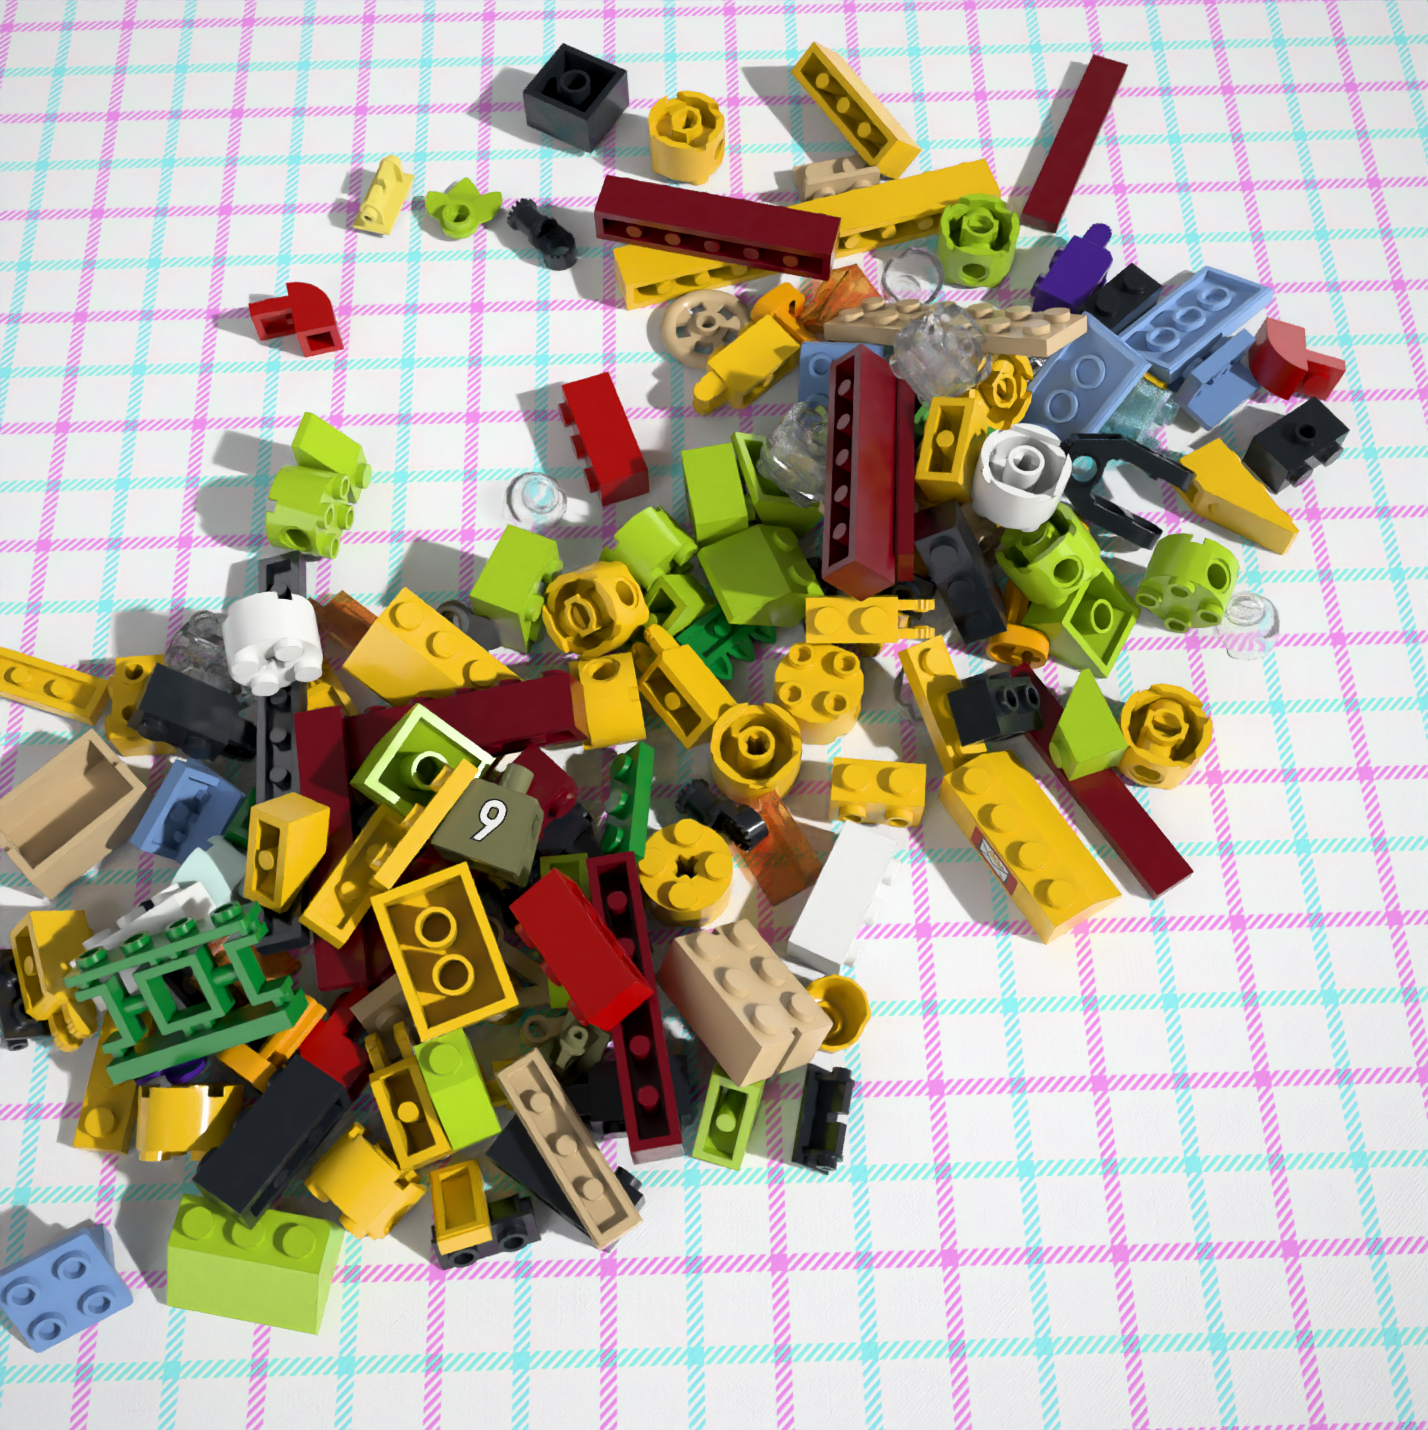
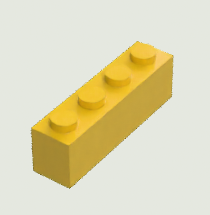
M813 41L790 71L791 74L870 167L877 166L881 174L897 180L922 149L839 53Z

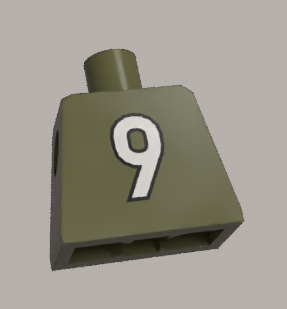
M508 763L498 785L474 778L431 840V845L439 856L456 864L466 861L470 869L525 888L529 879L544 817V812L537 799L526 795L534 777L533 772L518 764Z

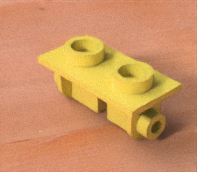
M388 155L386 158L381 159L366 197L359 207L353 228L390 236L415 179V175L403 173L401 161L398 157Z

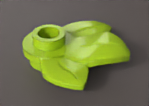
M467 177L459 181L447 195L437 191H428L425 199V207L428 214L440 222L441 229L445 235L454 239H464L473 235L477 231L479 224L490 221L498 215L503 203L501 192L496 191L480 195L476 186Z

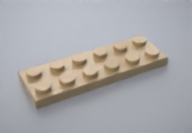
M869 297L861 300V305L856 308L839 311V316L824 323L823 327L825 340L894 346L915 344V347L1049 357L1087 332V315L1070 314V309L1051 308L1044 312H1031V307L1025 305L1011 306L1005 310H996L989 303H978L964 308L956 307V302L940 301L931 305H920V300L904 299L896 303H885V298Z

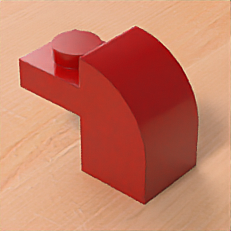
M287 282V296L268 298L248 304L250 316L260 341L296 334L305 358L344 349L340 328L331 301L327 294L315 285L305 282Z
M1266 317L1254 336L1256 340L1248 350L1249 368L1256 381L1273 395L1287 401L1293 392L1310 397L1315 396L1317 399L1326 401L1346 372L1345 360L1306 349L1305 328Z
M361 985L353 987L350 992L342 993L333 1003L329 1012L330 1018L327 1022L320 1019L299 1045L302 1058L345 1086L352 1104L370 1082L369 1074L374 1073L368 1052L354 1043L364 1027L350 1008L371 993Z

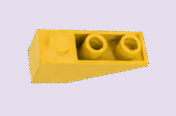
M1220 438L1178 460V463L1194 471L1197 476L1186 493L1176 486L1170 485L1195 514L1275 553L1284 555L1288 552L1299 533V529L1295 526L1292 517L1280 509L1268 495L1265 486L1260 481L1255 480L1243 466L1237 453L1229 449Z

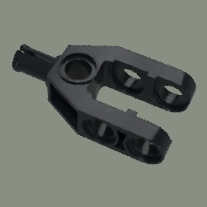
M1071 433L1069 438H1066L1064 441L1060 440V448L1066 457L1069 453L1072 463L1080 456H1088L1093 460V464L1088 472L1084 474H1074L1071 472L1063 491L1079 515L1144 549L1153 550L1163 532L1161 528L1145 518L1091 492L1102 478L1107 463L1112 459L1119 461L1121 458L1143 470L1148 477L1156 481L1158 478H1161L1184 493L1189 490L1197 474L1184 465L1121 433Z

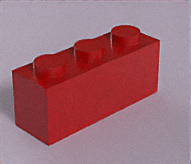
M609 371L561 385L564 402L558 403L559 414L564 427L571 426L575 434L570 436L576 459L585 460L587 468L583 469V475L589 493L597 492L602 507L650 493L648 468Z
M556 868L548 872L509 906L519 921L514 927L517 934L531 949L537 948L545 959L540 964L541 969L557 987L563 986L571 997L566 1004L574 1017L582 1025L587 1026L591 1023L609 1032L655 993L577 883Z

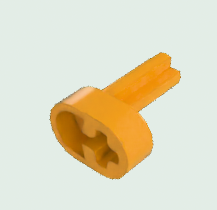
M789 282L778 285L763 295L753 306L750 314L752 321L758 322L766 314H769L800 346L803 341L820 342L794 319L804 307L805 296Z
M1009 578L1004 594L1007 631L988 637L985 649L986 654L990 659L998 663L1018 666L1026 661L1031 669L1040 668L1047 662L1050 639L1039 630L1020 625L1028 611L1030 600L1026 599Z
M305 995L309 1005L294 1028L270 1035L257 1052L247 1045L241 1044L219 1051L215 1057L261 1093H264L271 1075L276 1069L286 1063L327 1010L317 1003L315 999Z

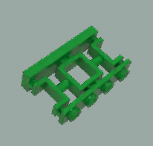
M231 901L211 911L209 917L197 921L194 920L193 916L183 917L165 927L164 932L150 936L148 931H142L123 940L119 947L106 951L104 946H97L75 958L76 966L62 979L66 988L77 986L78 990L74 995L78 1002L101 995L118 1028L101 1045L105 1054L111 1053L113 1056V1060L107 1065L106 1070L114 1085L294 1028L309 1003L301 987L294 990L291 989L293 980L290 974L270 981L266 980L250 947L259 943L268 932L265 921L260 923L257 918L258 914L262 911L258 901L241 906L238 901ZM230 935L222 944L230 959V963L218 966L207 942ZM140 965L132 974L140 992L130 995L119 971ZM191 966L207 1001L178 1010L161 975ZM240 981L251 1004L230 1010L235 1000L228 984ZM150 1010L161 1033L141 1039L148 1030L140 1013Z

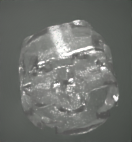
M940 302L902 327L894 338L893 348L895 354L889 357V365L894 375L899 379H905L911 389L917 394L920 403L929 410L932 397H958L986 380L991 373V353L989 351L983 355L980 344L986 341L982 330L972 316L961 306L954 303L945 307L946 302Z
M799 402L790 407L776 430L764 440L760 448L761 457L756 463L757 469L762 476L771 479L781 490L789 495L795 505L802 508H808L812 503H820L825 500L828 407L818 404L815 409L807 408L806 405L809 402Z
M208 610L198 611L191 616L189 622L174 634L165 654V663L167 667L235 695L241 706V711L251 706L257 700V696L252 693L251 687L239 684L229 674L221 627L222 618L226 620L229 615L223 613L214 614Z

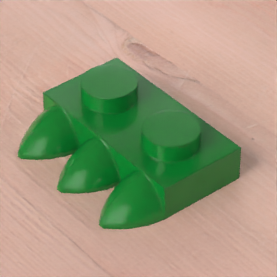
M718 603L677 636L675 641L680 646L689 644L716 678L732 680L733 670L728 655L741 661L754 662L755 651L750 637L752 636L754 639L764 643L775 644L777 642V633L775 626L728 623L720 603Z

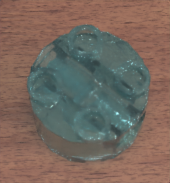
M1142 377L1097 433H1121L1157 451L1161 441L1155 438L1161 427L1164 425L1170 426L1181 407V403L1174 400V391L1158 387ZM1121 458L1119 459V460L1125 462L1126 464H1128V465H1129L1130 467H1132V468L1136 467L1135 465H1133V464H1131V463H1129V462H1127V461H1125V460H1123V459H1121Z

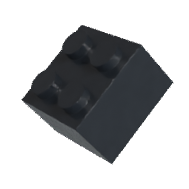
M562 43L522 92L527 126L591 154L629 106L627 70Z

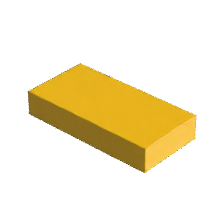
M478 1158L430 1172L429 1179L436 1239L441 1255L493 1240L482 1170Z

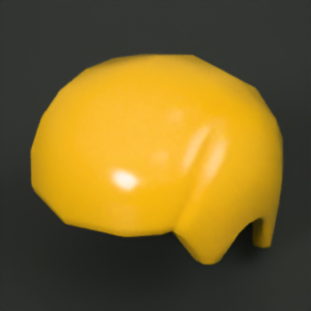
M838 974L824 976L808 984L805 988L806 991L815 999L821 1009L834 1023L818 1051L833 1054L850 1048L851 1045L859 1040L866 1024L871 1018V1009L866 992L852 978Z

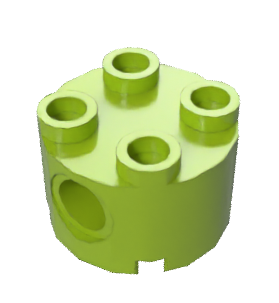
M968 194L960 197L958 204L951 207L950 203L945 208L940 220L935 250L936 262L941 269L940 274L945 282L950 284L958 283L969 287L995 288L1002 283L1003 277L1010 271L1020 233L1019 217L1014 210L1011 214L1006 209V202L998 197L987 194Z
M287 464L283 466L274 479L268 497L269 500L276 501L275 512L266 511V534L270 545L287 551L299 550L302 554L335 559L339 552L343 530H350L354 521V506L347 504V494L350 486L349 476L299 465Z
M1061 502L1058 503L1053 515L1034 532H1023L1020 529L1007 528L1000 539L1004 547L1002 551L996 548L995 554L998 564L1026 599L1036 604L1044 603L1048 609L1062 606L1068 600L1071 593L1079 589L1087 580L1097 577L1104 568L1097 542L1072 509Z
M657 505L656 510L650 506L623 525L613 536L618 544L613 551L606 545L598 561H620L624 563L640 586L644 598L660 575L690 574L694 565L689 560L692 559L699 548L696 545V541L662 506Z
M1186 533L1171 534L1158 540L1135 595V601L1140 606L1147 608L1151 613L1164 620L1163 624L1168 630L1180 634L1187 633L1190 628H1207L1219 625L1222 622L1239 575L1237 574L1240 569L1239 561L1230 550L1208 538L1204 539L1203 544L1191 542L1194 534Z

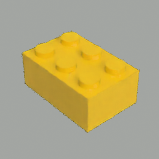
M466 861L370 897L422 1043L461 1027L464 1029L520 1007Z

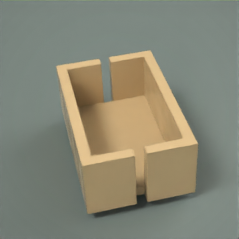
M91 728L0 799V847L26 878L46 897L52 900L134 834L154 796Z
M747 919L717 926L713 929L712 933L706 929L674 938L655 976L657 984L738 1088L770 1078L775 1070L778 1074L810 1063L834 1024Z

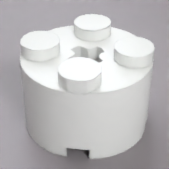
M1028 423L1012 424L1009 430L998 433V429L992 432L983 444L972 478L971 496L973 499V510L979 516L986 517L998 525L1020 529L1023 532H1034L1055 512L1070 477L1072 461L1069 453L1066 457L1060 448L1061 441L1049 430Z
M262 592L249 595L233 603L228 608L229 616L226 620L222 618L221 627L229 674L239 684L251 687L252 693L256 696H270L277 693L282 687L291 686L293 681L310 682L322 675L323 654L315 611L312 604L302 596L292 594L293 600L278 599L277 592Z

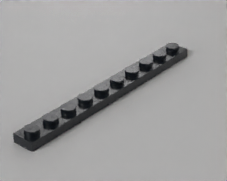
M296 550L259 560L258 593L277 592L278 599L293 600L292 594L307 599L306 559L302 553ZM296 680L291 682V686L282 687L273 695L257 696L256 805L292 792L301 795L293 713L308 711L307 682ZM308 880L286 912L280 914L260 905L262 911L258 914L257 918L260 923L265 921L268 932L260 942L255 944V949L261 955L267 956L310 945V929L297 921L309 905Z

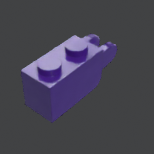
M1102 222L1092 224L1082 238L1074 234L1065 248L1061 246L1057 248L1050 261L1049 272L1047 275L1040 273L1033 284L1030 295L1035 298L1031 312H1044L1051 308L1070 309V314H1076L1078 306L1106 284L1108 270L1113 263L1112 255L1106 249L1112 236L1110 226H1107L1106 223L1102 224Z

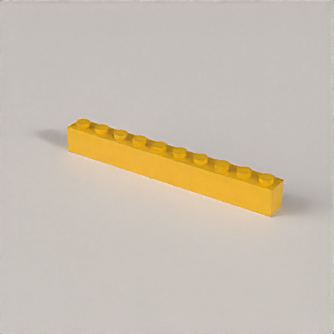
M983 158L971 162H962L958 165L934 171H926L897 180H889L873 186L852 189L848 192L828 197L815 198L811 201L787 207L841 217L839 246L835 259L938 234L941 217L945 208L950 203L952 207L958 204L960 197L968 194H987L1000 198L1002 192L986 159ZM630 244L613 249L615 277L627 311L678 299L692 291L714 290L779 273Z

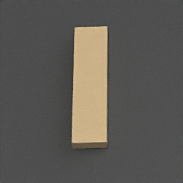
M535 1047L493 1074L599 1252L644 1223L538 1048Z

